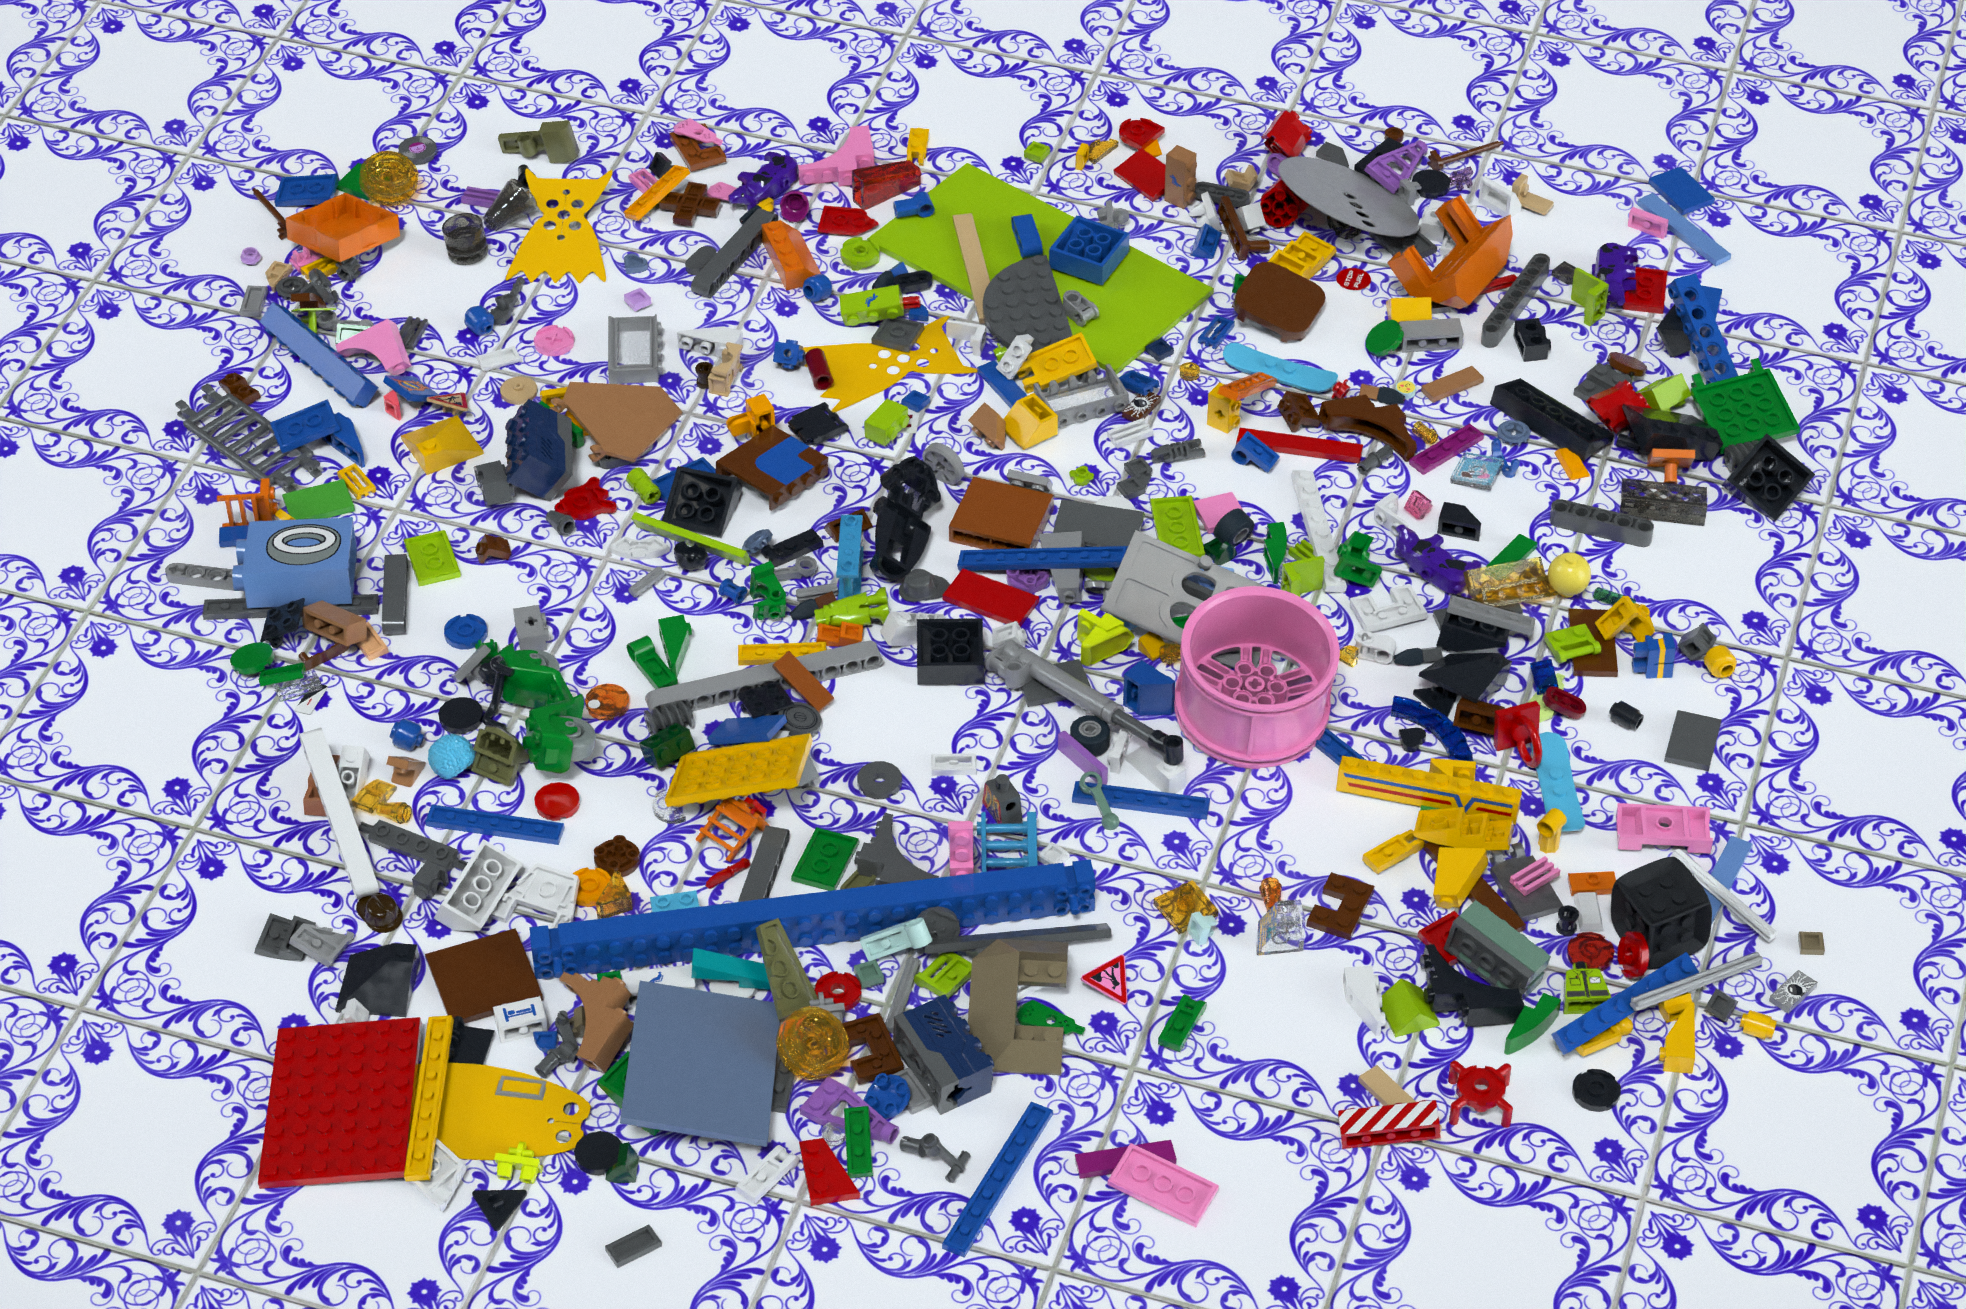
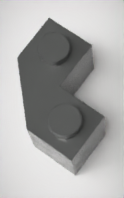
M500 460L473 467L478 488L481 487L485 507L512 500V496H514L513 485L508 484L507 473L505 472L506 467L504 464H501Z

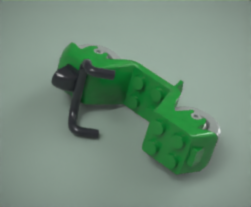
M508 644L489 663H484L479 668L480 678L494 686L492 699L487 711L482 716V722L485 726H501L506 730L505 724L492 719L500 704L501 696L509 703L535 708L529 711V717L525 720L526 736L522 740L523 748L527 750L529 760L534 764L536 770L559 774L569 770L571 762L588 758L594 750L595 730L589 723L582 720L584 708L583 695L581 693L575 697L572 696L559 672V663L553 655L543 650L532 648L515 651L514 644Z

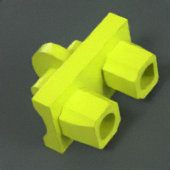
M521 1141L517 1148L509 1147L508 1154L496 1153L494 1159L497 1164L498 1179L509 1181L512 1178L513 1169L521 1170L519 1180L527 1184H534L537 1173L542 1174L543 1165H540L539 1159L533 1158V1150H526V1142Z

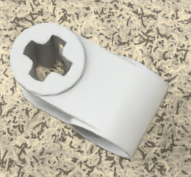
M1367 630L1356 632L1354 636L1356 644L1352 649V654L1356 658L1380 664H1388L1392 661L1396 648V641L1393 637L1372 633Z

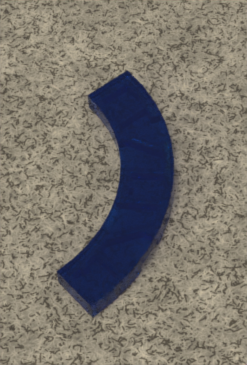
M1394 695L1391 717L1408 720L1428 730L1441 742L1448 754L1449 760L1473 761L1472 751L1467 744V739L1457 726H1453V721L1434 708L1431 710L1421 705L1419 701Z

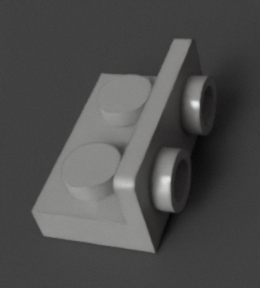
M1008 469L1006 477L1010 482L1009 485L1051 493L1053 484L1048 477Z

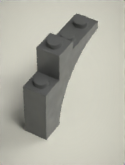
M884 813L882 821H877L875 828L876 837H872L870 843L864 842L861 851H857L854 864L858 865L857 872H859V875L867 877L877 876L875 885L939 878V876L928 873L913 865L901 854L892 836L893 814Z

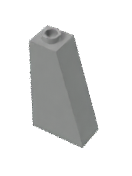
M1082 531L1039 534L1042 548L1085 547ZM1083 568L1049 569L1060 603L1082 602Z

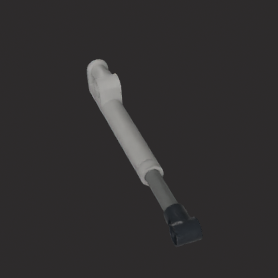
M1008 640L990 651L985 657L984 668L988 671H996L1000 677L1005 679L1007 687L1020 688L1035 679L1109 725H1119L1147 742L1149 748L1163 755V760L1166 764L1178 765L1183 762V739L1180 736L1167 735L1161 730H1153L1125 713L1124 707L1017 642Z

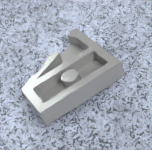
M303 923L292 935L289 944L329 968L353 940L354 933L347 931L345 935L333 932V928L316 927L315 925Z

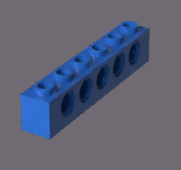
M1697 274L1674 279L1668 286V294L1676 306V314L1683 323V331L1690 340L1691 350L1697 357L1698 367L1704 374L1706 384L1738 376Z

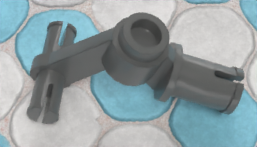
M564 1010L559 1011L555 1019L557 1033L560 1034L563 1042L558 1048L549 1049L546 1057L534 1067L535 1072L542 1078H546L558 1064L561 1065L563 1062L575 1063L578 1060L576 1054L579 1047L571 1030L568 1014Z
M928 1133L921 1139L903 1136L904 1140L901 1139L899 1144L901 1151L916 1153L919 1157H935L939 1155L951 1167L945 1176L946 1181L949 1183H954L959 1173H963L965 1164L971 1157L969 1152L962 1150L958 1158H955L933 1133Z

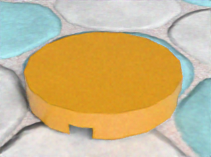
M586 867L573 873L580 880L576 899L577 905L585 907L598 906L611 897L613 884L608 872L601 868L594 867V870Z

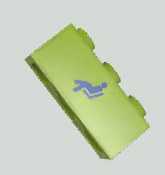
M899 285L839 295L841 317L845 326H855L860 323L876 322L882 319H894L904 316L903 295Z

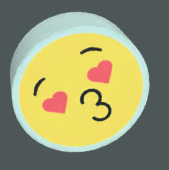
M1402 380L1396 384L1395 390L1403 394L1405 399H1410L1416 394V385L1411 381Z

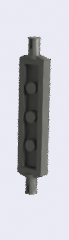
M380 819L373 826L363 821L361 825L359 824L358 830L369 834V842L422 863L430 861L447 868V872L454 867L464 870L468 863L459 859L458 849Z

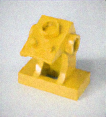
M1629 596L1620 598L1595 622L1605 640L1613 639L1621 630L1626 633L1631 632L1637 642H1645V635L1652 636L1655 633L1649 609L1644 604L1633 603Z

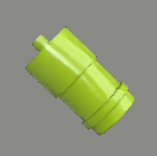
M634 468L628 473L626 477L627 483L639 494L643 502L653 504L660 498L661 492L659 487L652 482V479L642 468Z

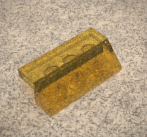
M1541 556L1463 572L1469 595L1476 602L1493 607L1560 595L1549 583Z

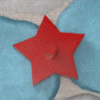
M745 798L744 802L750 807L751 811L749 813L751 815L756 812L762 818L766 816L767 809L756 799Z

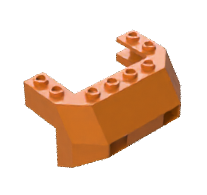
M1459 195L1444 202L1435 211V214L1456 243V246L1432 271L1414 245L1408 247L1402 254L1400 251L1397 252L1387 263L1410 296L1417 298L1431 297V302L1461 309L1470 305L1506 265L1513 230L1511 214L1482 227L1462 196Z

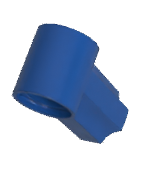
M919 192L913 198L893 202L896 218L917 214L920 217H929L935 210L927 192Z

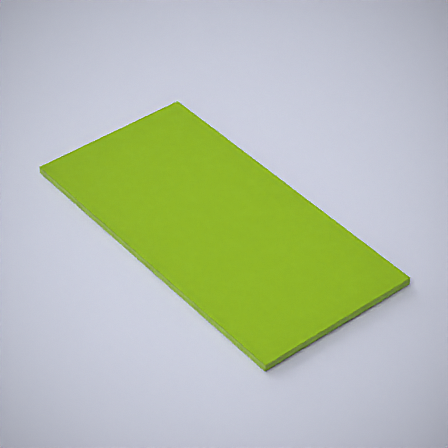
M966 163L928 192L935 208L931 216L920 217L917 214L901 218L895 217L869 238L878 243L881 252L900 262H904L905 265L917 271L925 270L930 272L934 280L973 300L953 224V215L972 213L990 281L1009 265L1024 260L1021 257L1012 230V216L1032 214L1042 242L1043 255H1047L1048 261L1049 248L1075 217ZM1130 245L1128 254L1103 285L1051 268L1062 304L1064 293L1069 290H1076L1097 306L1099 317L1088 320L1082 327L1078 326L1068 316L1067 319L1072 335L1082 332L1099 367L1106 370V365L1110 364L1116 375L1146 350L1147 345L1160 339L1214 294V288Z

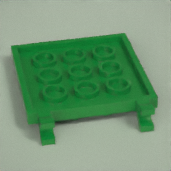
M1759 358L1750 360L1752 365L1749 368L1750 373L1710 384H1704L1700 373L1692 375L1691 396L1704 422L1717 429L1723 442V446L1719 450L1720 454L1724 453V449L1728 445L1744 444V442H1752L1754 440L1759 441L1766 433L1774 440L1800 433V426L1770 368L1763 369Z

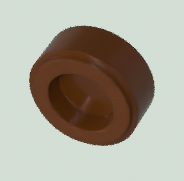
M1390 127L1385 130L1384 139L1386 140L1389 137L1401 143L1404 132L1398 127Z

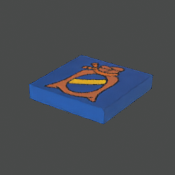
M385 375L383 380L387 386L408 401L428 402L427 397L439 396L438 393L414 376Z

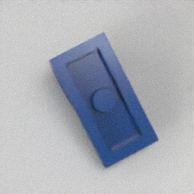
M1248 431L1243 435L1231 453V457L1236 463L1246 465L1251 460L1267 473L1280 457Z

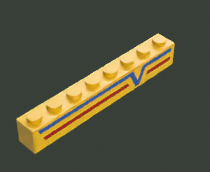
M1342 756L1336 791L1420 807L1421 805L1440 809L1464 807L1466 815L1488 813L1489 820L1513 819L1514 825L1517 822L1522 790L1513 787Z

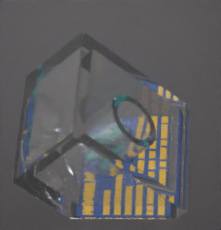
M1301 899L1277 901L1258 921L1257 956L1303 951L1306 919Z

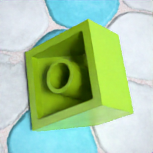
M1682 373L1658 379L1636 391L1637 394L1640 393L1644 396L1652 409L1669 412L1671 411L1670 407L1683 405L1686 403L1685 399L1691 396Z

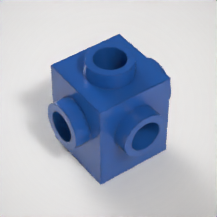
M786 339V343L775 342L773 362L782 364V368L787 369L801 366V362H804L805 350H803V346L798 345V341Z

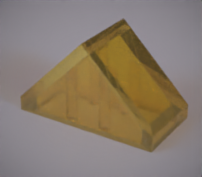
M615 871L596 902L597 919L609 918L633 910L631 893L619 871Z

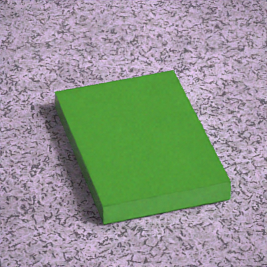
M344 479L282 494L288 514L296 520L330 518L355 511Z

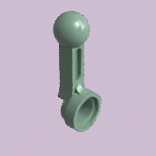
M1092 771L1084 773L1079 781L1081 791L1093 796L1102 815L1101 823L1103 828L1110 831L1117 829L1120 820L1116 814L1112 813L1101 790L1102 779L1100 775ZM1088 777L1095 778L1097 786L1093 788L1088 787L1085 784V779Z

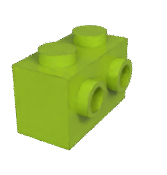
M887 398L864 422L865 438L886 446L891 440L896 438L902 428L908 425V407Z

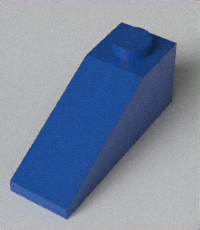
M337 412L334 415L341 430L322 437V440L363 468L365 467L363 450L354 424L349 417H345L340 412Z

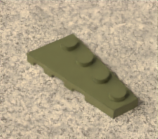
M779 918L759 925L755 929L778 1020H782L801 1012L802 1007H810L809 1000H816L818 997Z

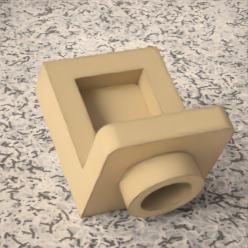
M1248 165L1244 173L1227 169L1224 174L1230 187L1246 191L1251 190L1258 178L1253 165Z

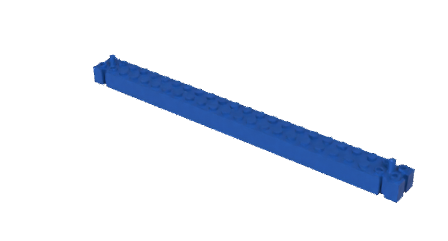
M1091 859L1072 861L1071 866L1055 863L560 923L558 928L549 929L548 925L529 927L534 973L536 979H548L552 977L560 978L563 972L574 975V973H596L692 961L693 948L728 956L760 953L761 949L755 928L779 918L792 947L797 948L860 940L863 936L916 919L922 911L938 906L948 908L954 912L959 920L960 927L1066 915L1068 910H1070L1072 915H1077L1079 913L1095 911L1094 893L1096 879Z

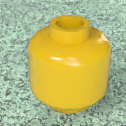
M1724 645L1712 647L1704 656L1705 666L1717 678L1730 676L1737 665L1735 656Z

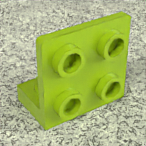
M1577 267L1574 269L1571 300L1585 307L1584 324L1590 327L1605 316L1609 284Z
M1317 556L1283 564L1280 590L1300 597L1302 593L1322 589L1324 557Z

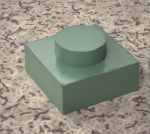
M876 959L854 965V973L862 989L884 983V975Z

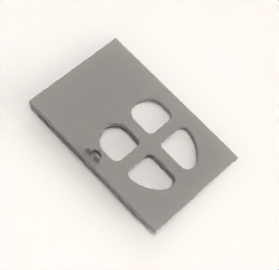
M1135 530L1100 610L1181 645L1183 629L1172 621L1170 608L1175 605H1184L1195 610L1204 602L1183 590L1181 583L1185 578L1198 575L1212 581L1215 588L1211 597L1225 590L1238 587L1267 586L1213 564L1209 556L1204 555L1199 558ZM1241 650L1226 652L1212 657V659L1235 668V664L1241 659ZM1252 651V663L1256 668L1261 652Z

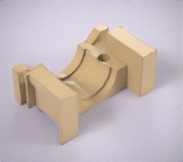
M726 343V348L722 351V363L713 367L708 376L710 394L724 397L729 396L732 382L737 373H742L744 369L740 363L743 345Z

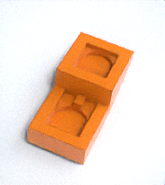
M842 621L840 627L819 623L816 642H826V646L837 647L862 642L863 625Z

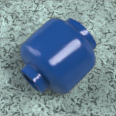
M824 274L808 277L803 283V294L812 302L827 299L832 293V283Z
M472 306L465 313L464 323L474 334L480 336L492 331L494 317L483 306Z
M401 719L399 722L396 721L394 723L389 738L392 739L394 746L412 751L416 746H421L425 735L421 733L422 727L420 724L407 719Z

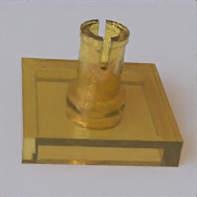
M1193 880L1154 898L1153 905L1178 934L1187 931L1191 913L1200 911L1203 916L1213 915L1214 918L1218 917V909Z

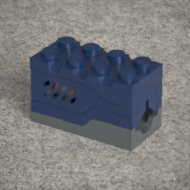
M528 399L524 405L518 408L516 415L512 419L510 418L505 426V430H507L505 444H507L505 455L507 458L505 469L507 482L551 501L573 476L572 419Z
M945 994L894 1016L893 1042L898 1053L927 1091L940 1115L991 1093L992 1072L994 1068L992 1057L989 1054L986 1055L985 1052H981L982 1044L979 1038L968 1033L970 1032L968 1022L957 1016L958 1009L953 1001L950 1002Z

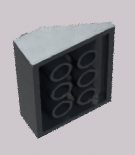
M1627 404L1622 406L1642 451L1651 452L1652 449L1695 450V459L1711 462L1723 446L1717 429L1693 415Z

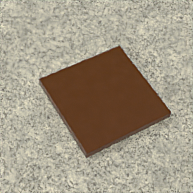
M516 928L425 954L426 962L446 1015H452L453 1018L460 1016L463 1018L464 1024L493 1016V1007L539 996L541 1001H543L542 992Z

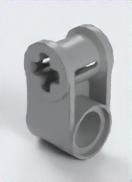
M1069 290L1064 293L1063 307L1066 316L1072 319L1078 326L1082 327L1088 320L1099 317L1097 306L1078 291Z

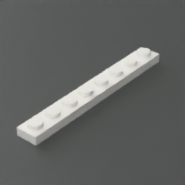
M1292 470L1291 479L1309 541L1313 546V555L1315 557L1323 556L1325 559L1322 584L1324 592L1345 593L1347 588L1345 578L1334 575L1333 570L1339 558L1313 471Z

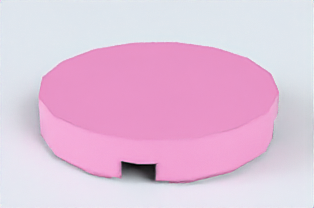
M558 325L545 326L539 329L534 337L535 349L540 354L546 356L564 355L574 347L575 342L572 331L564 326L563 328L558 327Z

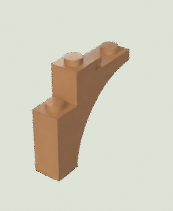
M563 972L559 980L570 992L580 997L585 1010V1032L576 1056L587 1067L605 1073L633 1028V1022L628 1018L629 1014L623 1010L632 994L626 989V983L617 977L610 979L603 976L600 982L595 979L588 981L578 973L571 975Z

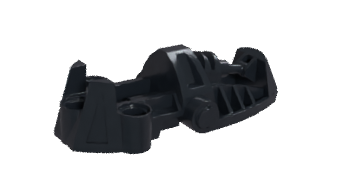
M916 456L902 460L880 476L882 486L889 490L887 497L882 496L878 498L873 507V512L878 515L875 530L876 552L869 567L875 575L881 578L900 579L913 569L924 552L931 532V526L922 520L923 514L941 500V493L938 490L932 467ZM904 483L911 487L907 493L904 492L905 487L902 486ZM902 548L900 561L890 556L893 551Z

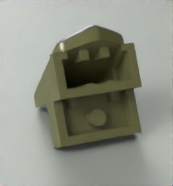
M487 725L484 730L479 729L473 748L477 752L471 771L506 786H513L519 764L528 762L529 754L527 750H524L519 740L501 726Z

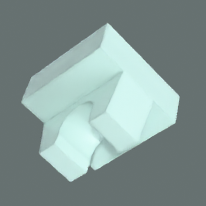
M1200 911L1191 913L1187 931L1198 946L1204 945L1208 937L1214 934L1211 926H1215L1217 921L1213 915L1203 916Z

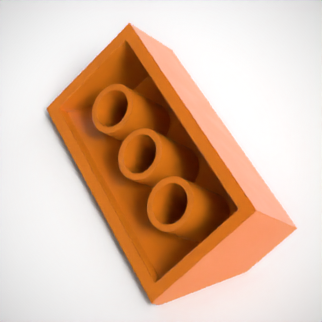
M781 220L761 224L762 243L786 291L803 287V283L808 277L821 274L800 231Z

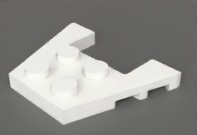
M537 862L516 882L517 885L508 894H503L502 900L498 902L489 918L507 923L516 905L520 904L556 916L550 929L558 928L560 923L573 922L580 880L577 875Z

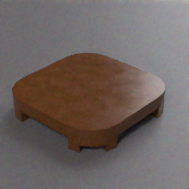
M1261 262L1251 269L1237 290L1232 307L1238 314L1237 319L1241 322L1248 318L1280 334L1279 341L1287 343L1288 340L1299 339L1302 341L1305 338L1314 320L1321 313L1326 296L1323 289L1313 281L1278 264Z

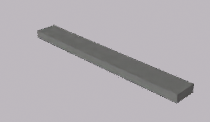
M378 594L353 595L352 604L332 605L356 615H378L379 596ZM246 598L204 599L202 616L203 620L266 618L268 610L273 607L247 608Z
M1107 923L932 938V942L922 948L926 954L976 950L989 946L997 939L1068 942L1110 938L1112 934L1111 928Z

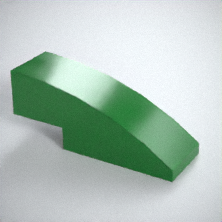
M1284 522L1267 524L1266 539H1264L1263 556L1273 584H1278L1282 576V565L1285 564L1287 533Z
M1543 993L1534 1009L1525 1005L1506 1038L1504 1054L1510 1055L1542 1036L1558 1017L1561 999Z

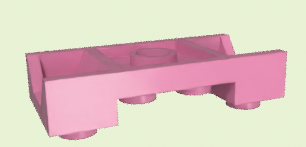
M1618 803L1616 810L1618 849L1641 850L1642 844L1687 846L1688 853H1711L1713 838H1710L1709 829L1710 807ZM1666 823L1669 827H1663L1659 824Z

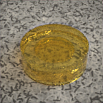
M1186 362L1180 366L1179 375L1183 380L1194 381L1200 376V367L1193 362Z

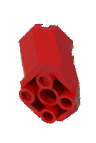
M1281 111L1267 131L1261 136L1262 140L1266 139L1264 144L1271 153H1281L1287 158L1298 157L1306 143L1311 139L1312 129L1299 120L1300 117L1295 111Z
M1281 177L1261 196L1260 203L1265 221L1274 227H1287L1310 205L1297 196L1284 183Z
M1626 379L1623 382L1619 381L1612 388L1591 396L1585 401L1592 412L1595 410L1596 417L1615 434L1622 428L1630 425L1622 409L1623 404L1651 408L1644 396L1640 393L1637 394L1633 390V386Z

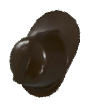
M382 893L372 894L361 898L356 905L358 915L371 930L378 933L392 932L402 923L403 914L395 900L389 895Z

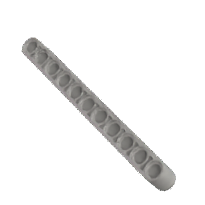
M871 640L796 657L819 682L874 670L883 663V658L877 644ZM775 662L655 689L646 694L645 701L650 713L653 708H657L660 712V707L663 705L668 709L670 703H674L676 707L678 701H683L686 704V700L689 701L693 712L740 701L737 694L771 682L779 681L784 690L792 689V687L772 667Z

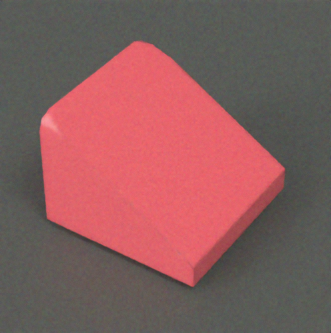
M392 390L383 396L385 412L400 421L402 419L400 404L396 391Z

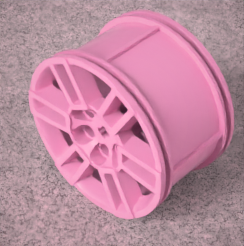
M1246 586L1233 588L1215 594L1202 602L1185 623L1180 646L1181 664L1175 687L1174 709L1177 722L1184 735L1195 746L1211 757L1241 768L1260 769L1279 766L1294 761L1310 752L1315 747L1316 740L1322 738L1328 724L1332 684L1335 680L1339 664V642L1329 620L1319 609L1305 599L1293 593L1271 587ZM1241 650V659L1235 664L1234 671L1212 659V657L1226 652ZM1252 651L1261 652L1258 668H1255L1252 663ZM1272 654L1289 660L1299 668L1277 675V668L1271 663Z

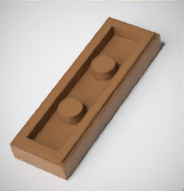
M1473 366L1422 385L1421 392L1434 403L1483 383L1484 377Z

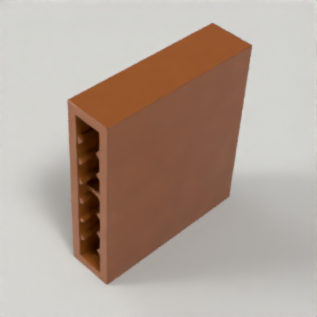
M973 476L949 524V542L979 549L1036 548L1040 540L1039 534L1043 533L1053 512L1054 495Z

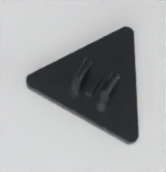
M1433 686L1432 688L1413 690V695L1443 720L1448 719L1458 697L1457 694L1442 687Z
M474 1190L472 1196L493 1230L499 1231L525 1199L527 1191Z

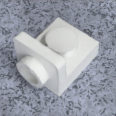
M1016 621L993 628L992 645L994 648L1008 640H1013L1025 647V641H1027L1026 631L1023 628L1021 629Z

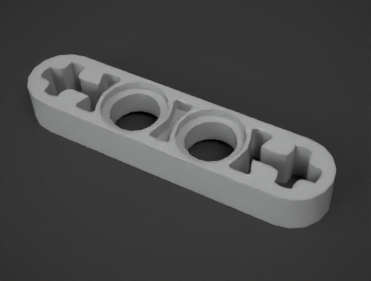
M171 563L165 568L166 578L170 583L234 591L233 569L185 563ZM193 574H201V576L196 578L191 577ZM215 576L222 577L219 580H212V578Z

